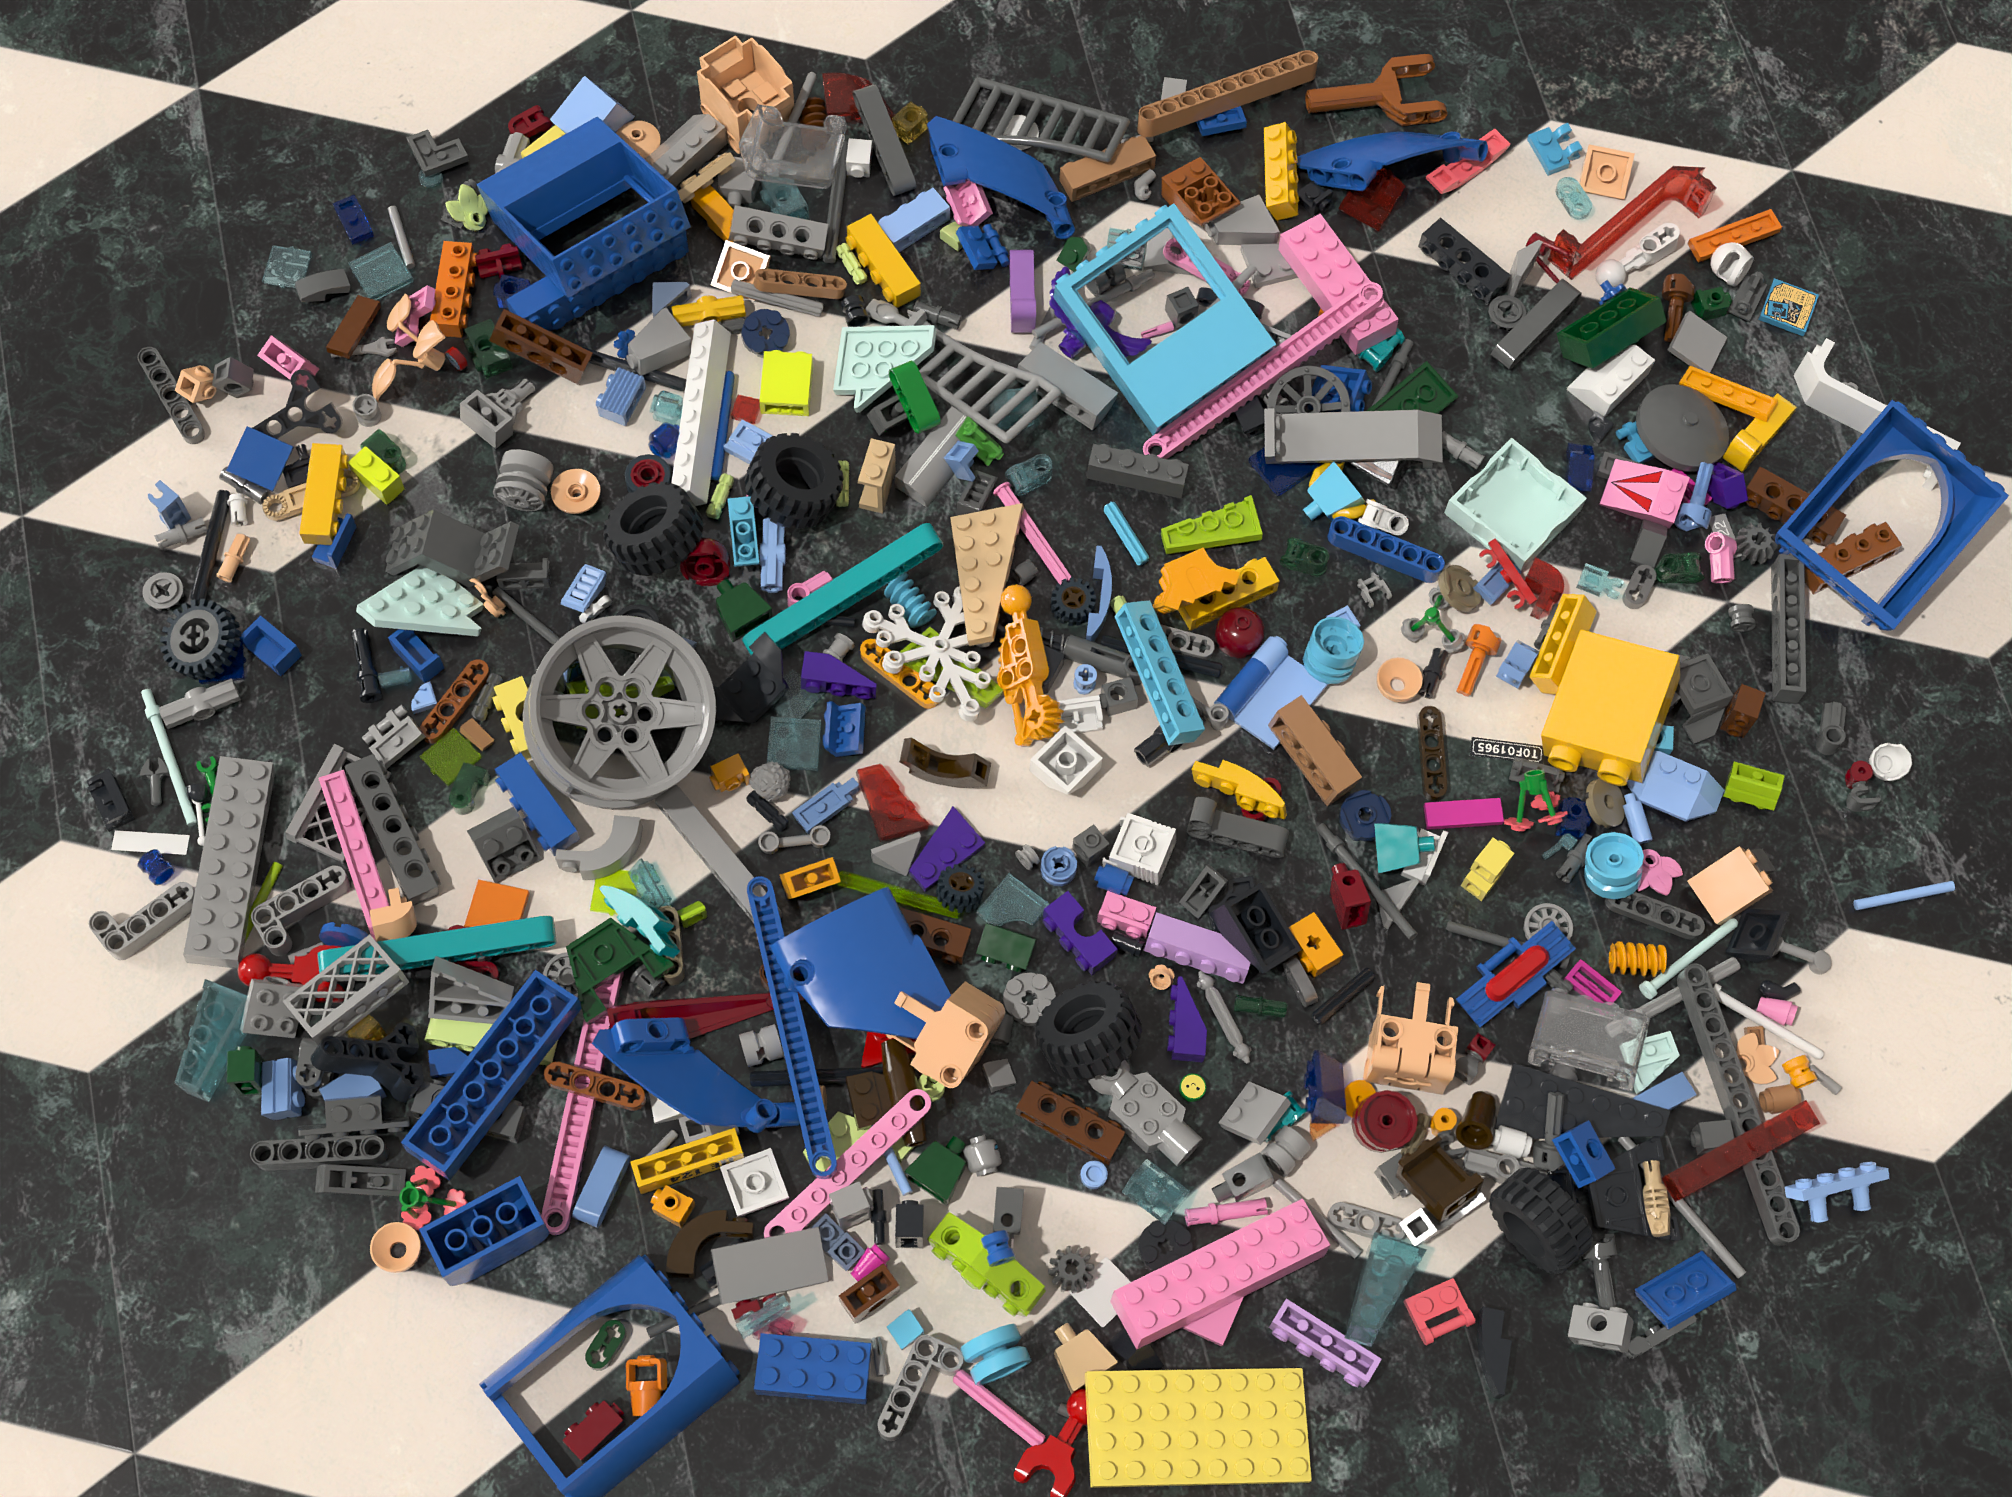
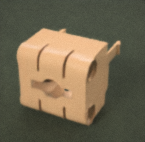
M966 981L951 994L942 1010L936 1012L901 991L894 1003L919 1017L926 1024L915 1043L905 1037L887 1035L889 1039H896L917 1053L910 1065L919 1072L930 1076L945 1087L954 1088L962 1082L979 1062L1005 1016V1008L1002 1003Z
M1416 983L1412 1019L1381 1014L1384 986H1381L1376 997H1379L1377 1017L1369 1035L1363 1080L1374 1084L1386 1086L1389 1084L1392 1087L1410 1090L1418 1089V1091L1443 1095L1445 1088L1453 1080L1456 1066L1455 1053L1458 1027L1449 1026L1451 1009L1454 1007L1453 998L1450 997L1447 1001L1445 1025L1426 1022L1430 984ZM1383 1029H1393L1396 1033V1036H1387L1384 1033ZM1437 1037H1443V1045L1438 1043Z

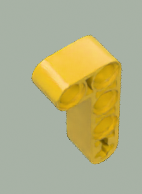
M1778 393L1773 397L1778 399V405L1768 421L1765 422L1755 418L1745 430L1742 429L1737 434L1723 456V459L1741 472L1750 465L1797 409L1795 405Z

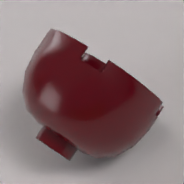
M701 538L700 542L696 543V549L693 553L690 552L686 560L680 561V571L687 580H689V577L696 580V584L700 586L718 585L723 581V578L728 577L730 572V555L723 544L711 538Z
M1243 607L1232 608L1226 611L1217 622L1215 639H1217L1221 651L1235 658H1245L1246 655L1255 654L1262 646L1265 635L1263 620L1251 609Z

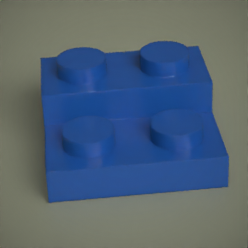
M1321 365V368L1335 374L1344 384L1350 399V412L1364 411L1365 394H1370L1372 390V381L1369 379L1366 370ZM1316 377L1312 388V396L1315 397L1327 382L1325 379ZM1334 386L1320 401V404L1341 402ZM1311 405L1307 406L1309 410H1313ZM1332 410L1324 412H1341V410Z

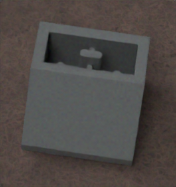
M514 807L467 830L495 883L541 860L526 827Z

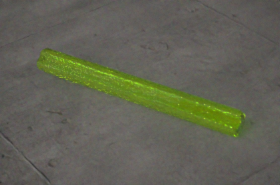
M843 870L838 873L841 882L837 884L868 894L889 887L896 902L955 919L960 915L956 908H954L953 912L949 911L950 906L944 908L942 902H938L937 897Z

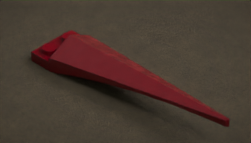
M797 992L799 1001L804 1000L803 996ZM770 993L638 1001L608 1007L607 1013L610 1029L617 1022L626 1019L683 1018L689 1038L691 1039L774 1010Z

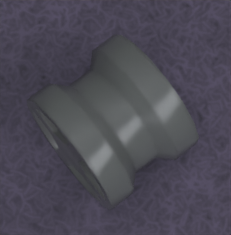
M1738 604L1729 608V617L1732 618L1730 623L1732 631L1744 632L1755 628L1756 622L1752 618L1754 613L1752 605Z

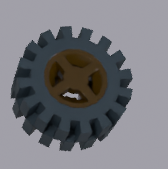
M1071 577L1069 582L1063 579L1061 585L1059 583L1056 584L1055 590L1053 589L1051 611L1052 613L1054 612L1056 619L1060 617V623L1064 624L1065 621H1068V626H1072L1073 622H1076V625L1079 626L1082 620L1084 623L1088 621L1089 613L1094 612L1096 594L1094 595L1093 587L1089 588L1090 584L1087 581L1085 584H1082L1083 579L1078 578V582H1074V577Z
M954 864L953 869L948 866L946 871H941L938 878L937 900L939 903L942 902L944 908L950 906L949 911L953 912L954 908H956L958 913H962L963 909L966 912H971V908L975 910L982 901L985 886L984 878H981L979 871L975 873V868L973 867L968 870L967 865L964 864L962 868H959L958 864Z

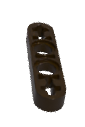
M1425 706L1417 717L1422 790L1426 799L1436 802L1443 799L1447 791L1442 716L1436 707ZM1426 714H1430V717L1433 718L1431 729H1428L1429 724L1428 719L1425 718ZM1432 736L1436 738L1438 745L1436 747H1429L1425 744L1424 739ZM1428 760H1436L1440 765V769L1432 771L1428 769L1426 762ZM1436 777V787L1439 789L1437 794L1434 793L1433 789H1429L1433 784V778Z

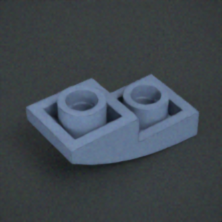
M826 1213L811 1227H819L823 1251L845 1271L865 1252Z

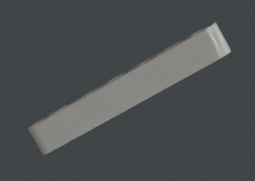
M674 785L657 797L655 803L754 923L747 894V885L754 877L677 785ZM758 885L754 888L753 894L762 897L766 894V891L761 885ZM778 907V911H779V915H780V919H781V918L783 917V914H782L781 910H780L779 907Z

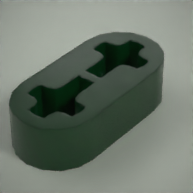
M609 1320L605 1322L588 1347L585 1360L591 1369L596 1371L606 1369L624 1343L626 1329L620 1321ZM616 1326L619 1327V1338L613 1337L609 1344H607L606 1342L609 1338L607 1330L609 1328L613 1330ZM603 1346L606 1347L602 1354L605 1360L593 1364L592 1354L594 1352L599 1353Z

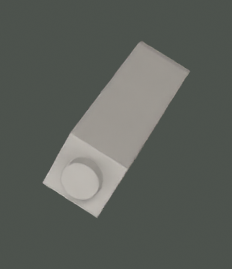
M1260 195L1241 201L1239 206L1205 225L1208 236L1213 237L1216 245L1277 244L1280 233Z
M663 308L628 344L627 362L632 369L635 368L640 376L689 356L691 354V338L669 310Z

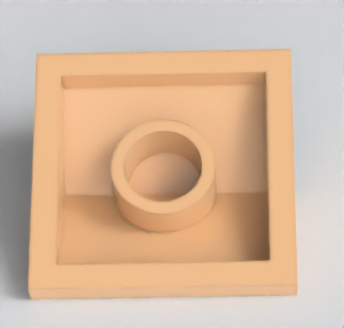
M1589 144L1581 171L1578 191L1624 200L1635 153Z
M726 240L711 286L732 293L731 284L734 279L753 284L755 272L759 269H768L771 256ZM743 296L744 298H747V299H750V300H753V301L756 300V299H752V298Z

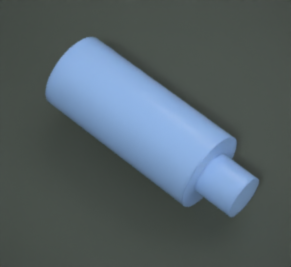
M1634 793L1624 795L1626 804L1623 805L1632 838L1639 845L1652 841L1653 838L1641 801H1636Z

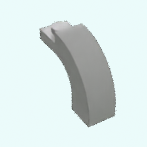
M614 815L611 835L601 847L592 851L557 849L555 860L558 867L566 872H576L579 870L583 880H597L618 872L630 862L638 850L643 831L640 817Z
M1480 1191V1194L1442 1222H1439L1424 1207L1418 1209L1399 1224L1414 1246H1419L1461 1220L1466 1214L1486 1201L1487 1198Z

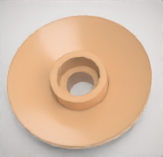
M645 121L628 122L616 132L643 159H646L661 143L658 130L652 124Z
M570 469L556 477L551 487V497L554 504L560 510L570 514H579L590 510L597 503L600 497V485L592 473L583 469ZM575 493L581 494L578 497H572Z

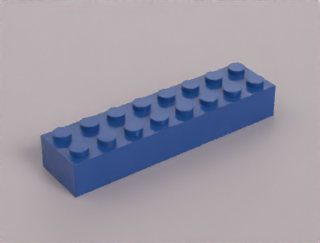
M686 230L569 298L546 276L507 298L509 311L550 332L554 329H560L566 322L582 316L594 306L603 304L606 299L615 294L622 293L634 283L641 282L649 274L662 270L675 259H681L689 252Z
M535 970L401 1143L405 1150L450 1181L582 1009L579 998Z

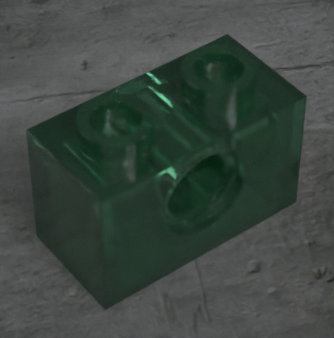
M492 319L464 329L467 337L463 340L468 353H474L475 358L472 360L477 372L482 371L486 379L513 369L506 349L489 341L495 327Z

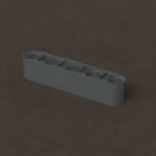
M876 84L853 91L855 105L868 137L872 140V147L893 196L916 189L914 175Z
M1561 279L1496 345L1491 356L1509 370L1512 369L1576 304L1582 293L1566 280Z
M376 1135L259 1141L253 1145L250 1151L252 1161L265 1171L317 1168V1165L324 1164L345 1166L379 1165L385 1162L389 1155L388 1147ZM373 1145H380V1151L376 1155L368 1154L369 1149ZM352 1146L353 1152L347 1157H342V1150ZM326 1148L325 1154L321 1158H314L316 1150ZM293 1149H298V1155L292 1160H287V1154ZM264 1151H271L269 1159L260 1161V1155Z

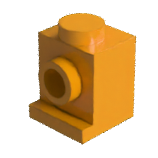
M735 754L711 766L712 776L709 779L715 791L718 789L721 792L725 790L732 791L738 788L742 782H745L746 786L749 785L750 775L739 754Z
M665 1185L663 1190L658 1188L651 1199V1203L654 1204L652 1207L653 1212L681 1229L695 1207L694 1199L683 1195ZM668 1199H674L675 1205L667 1207L666 1202Z

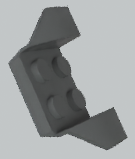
M1708 653L1694 657L1676 654L1680 657V680L1676 692L1681 697L1680 699L1691 716L1682 726L1692 743L1696 744L1715 735L1724 709L1728 706L1733 694Z

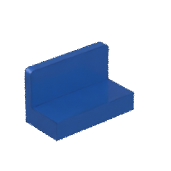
M348 513L344 519L338 517L337 522L340 523V528L332 545H317L312 555L313 561L337 569L356 529L353 516Z

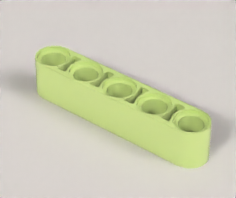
M430 1018L425 1041L436 1046L456 1047L459 1050L472 1052L493 1024ZM557 1042L540 1062V1065L552 1063Z

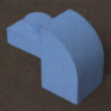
M1517 640L1507 658L1501 664L1496 677L1518 689L1540 651Z

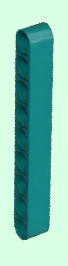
M930 523L918 526L748 632L742 639L743 644L749 654L752 655L753 652L749 646L766 632L782 650L940 551L943 547L942 540Z
M538 916L378 941L377 943L401 970L431 966L434 963L435 956L450 962H457L484 956L489 957L551 947L557 944L554 917ZM355 945L318 952L319 973ZM372 945L362 951L361 958H372L374 951ZM346 964L340 968L339 975H350L353 964ZM359 964L357 975H368L370 964ZM377 964L375 974H381L390 966L388 964Z

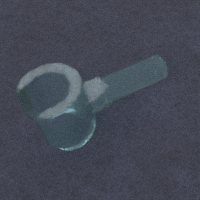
M1564 834L1555 846L1542 854L1543 858L1546 860L1562 847L1569 852L1575 846L1577 839L1571 834Z

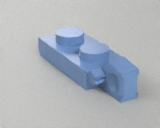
M851 778L843 785L840 782L832 783L794 810L792 814L805 832L810 834L815 826L822 825L846 808L853 801L852 796L860 790V785L854 778Z

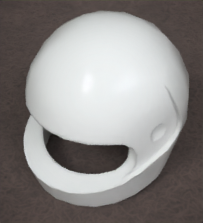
M1725 243L1714 251L1711 257V268L1716 276L1727 282L1726 284L1735 287L1749 271L1754 257L1738 243Z

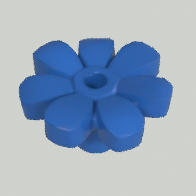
M1606 280L1600 285L1605 293L1600 298L1599 304H1604L1627 288L1623 284L1613 287Z
M628 329L626 332L621 331L618 333L619 339L614 341V348L619 349L617 352L619 358L627 360L628 344L635 337L634 330Z

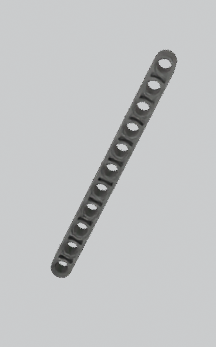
M1697 963L1691 964L1680 972L1677 977V984L1725 1119L1731 1120L1735 1147L1767 1236L1774 1245L1784 1246L1799 1237L1800 1228L1791 1202L1786 1197L1783 1180L1709 975L1702 965ZM1688 973L1696 977L1697 983L1689 980ZM1697 998L1705 1002V1008L1698 1005ZM1706 1023L1713 1025L1714 1033L1707 1030ZM1715 1047L1722 1050L1723 1058L1716 1055ZM1724 1072L1731 1075L1732 1083L1725 1080ZM1733 1098H1737L1741 1102V1109L1734 1105ZM1742 1123H1745L1750 1127V1134L1744 1132V1130L1742 1129ZM1752 1148L1760 1154L1759 1160L1752 1156ZM1761 1174L1768 1178L1769 1186L1762 1183ZM1770 1200L1777 1203L1778 1212L1771 1208ZM1780 1226L1787 1230V1238L1780 1234Z

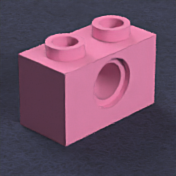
M273 336L268 339L258 354L260 358L290 380L292 374L299 369H307L314 376L319 371L318 367ZM299 373L297 384H304L307 387L306 381L309 379L308 376H302Z

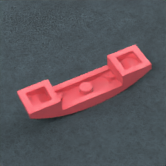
M1493 129L1479 139L1486 141L1488 145V152L1484 161L1461 159L1447 166L1443 164L1428 174L1426 179L1441 194L1452 191L1486 169L1509 148L1510 143L1496 129Z

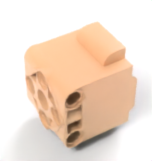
M734 36L700 57L702 69L697 71L701 110L703 114L711 115L725 126L728 144L736 153L740 154L758 142L769 141L773 136V132L787 124L794 107L793 82L785 75L782 67L762 45H758L753 38L742 43L737 36Z

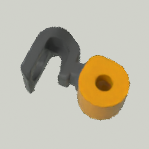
M1449 1108L1438 1109L1430 1121L1432 1134L1434 1136L1438 1135L1442 1139L1440 1147L1443 1150L1445 1145L1454 1141V1137L1450 1133L1457 1122L1455 1113ZM1467 1147L1445 1152L1453 1160H1457L1463 1156Z

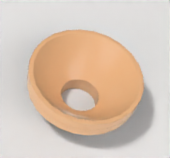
M1391 658L1380 666L1376 683L1380 693L1387 699L1394 702H1405L1411 700L1420 691L1422 674L1418 666L1412 661L1405 658ZM1398 679L1403 682L1404 689L1401 691L1393 690L1390 682Z
M393 1222L386 1224L374 1234L371 1240V1257L379 1268L387 1272L399 1273L408 1270L417 1262L421 1253L419 1235L415 1229L405 1223ZM397 1243L406 1245V1253L401 1258H394L391 1255V1249Z

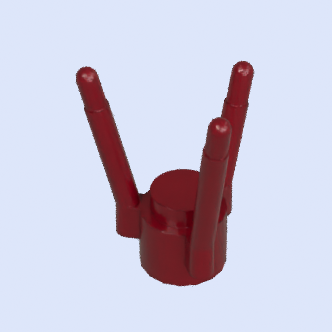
M1535 232L1528 239L1526 246L1537 240L1543 242L1536 262L1557 284L1560 280L1540 259L1539 255L1544 256L1549 249L1565 256L1569 254L1575 255L1576 252Z

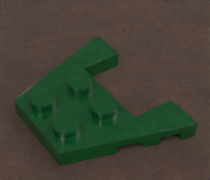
M611 917L566 946L583 1017L587 1025H590L607 1013V1009L594 990L639 960L642 961L655 981L675 969L674 964L669 959L657 955L650 946L642 942L636 935Z

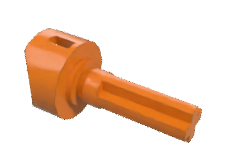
M1474 624L1465 642L1466 646L1472 649L1456 692L1467 697L1472 693L1486 655H1496L1502 641L1501 638H1497L1488 626Z

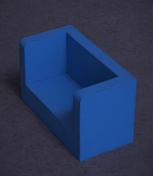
M262 616L255 620L239 637L245 648L280 677L302 656L297 645Z
M398 629L388 637L393 650L424 683L444 669L440 656L437 653L433 654L415 635L413 630Z

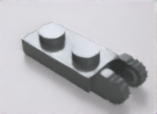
M1693 1315L1669 1330L1666 1327L1661 1329L1659 1324L1644 1332L1647 1336L1646 1338L1637 1336L1630 1340L1628 1353L1624 1352V1355L1629 1359L1640 1356L1696 1322L1697 1318Z

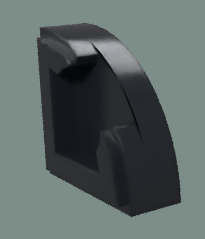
M1594 410L1588 424L1590 435L1599 444L1612 429L1614 423Z

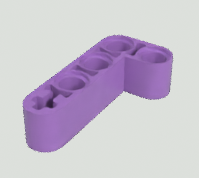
M1010 250L1011 333H1032L1036 325L1034 251Z

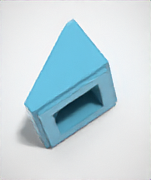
M910 1309L906 1310L887 1326V1329L901 1350L912 1344L920 1336L925 1335L923 1328Z

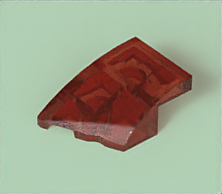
M822 73L828 118L851 115V120L861 119L854 102L853 91L872 85L870 81L851 74ZM883 99L891 121L896 120L894 112Z
M1382 167L1380 170H1377L1376 177L1365 190H1350L1338 209L1379 231L1406 186L1394 176L1389 168Z

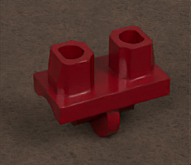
M509 243L502 245L501 250L491 252L488 248L479 250L478 255H475L480 277L485 278L499 274L502 280L505 279L504 273L523 269L517 246L513 247Z

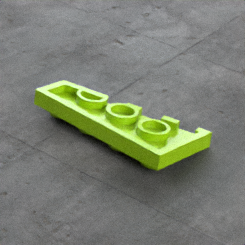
M1252 495L1245 497L1242 502L1226 504L1223 509L1212 512L1210 510L1202 513V517L1194 520L1189 518L1161 529V537L1166 554L1262 540L1263 535Z
M931 627L921 634L928 638L939 636ZM911 642L899 653L917 649L923 646ZM929 656L903 663V665L919 673L920 668L926 664ZM951 658L953 664L974 673L982 671L978 667L974 669L968 668L964 663ZM938 661L935 667V674L932 679L935 682L938 681L943 670L940 661ZM928 671L923 672L926 675H930ZM979 678L980 681L986 682L985 679ZM961 679L970 698L975 699L985 709L1003 693V689L992 679L989 686L985 689H980L975 684ZM949 680V682H948L946 688H948V689L952 690L953 692H955V690H954V688H953V686H952V684H951V682H950V680Z

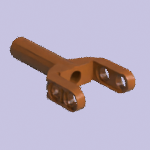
M1430 54L1392 57L1382 68L1380 76L1374 83L1307 90L1305 94L1306 108L1309 113L1378 105L1388 118L1401 126L1442 121L1447 117L1446 105L1437 100L1401 104L1402 98L1397 79L1425 76L1435 68V62Z

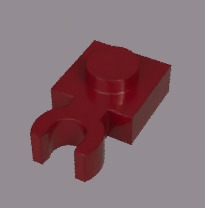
M776 1293L758 1301L757 1299L751 1301V1298L736 1303V1308L731 1309L736 1324H740L762 1315L763 1312L780 1307Z

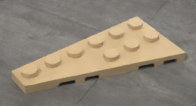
M1023 503L950 517L969 646L993 642L995 639L1000 617L1001 594L1005 589L1015 551V540L1019 533L1020 518L1024 511Z

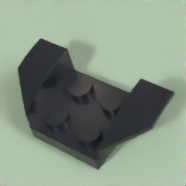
M766 632L749 646L753 654L719 687L713 686L716 700L715 720L755 723L789 690L787 682L783 678L782 650Z

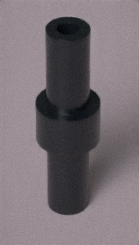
M874 1189L872 1190L874 1208L871 1211V1223L874 1224V1244L884 1245V1223H887V1211L884 1210L883 1190Z

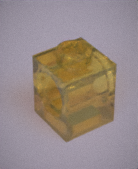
M912 101L892 117V124L897 136L908 145L927 129L928 114L921 106H916Z

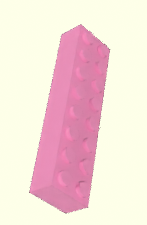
M1301 1199L1114 1290L1110 1302L1136 1349H1139L1324 1257L1330 1247V1243L1305 1201Z

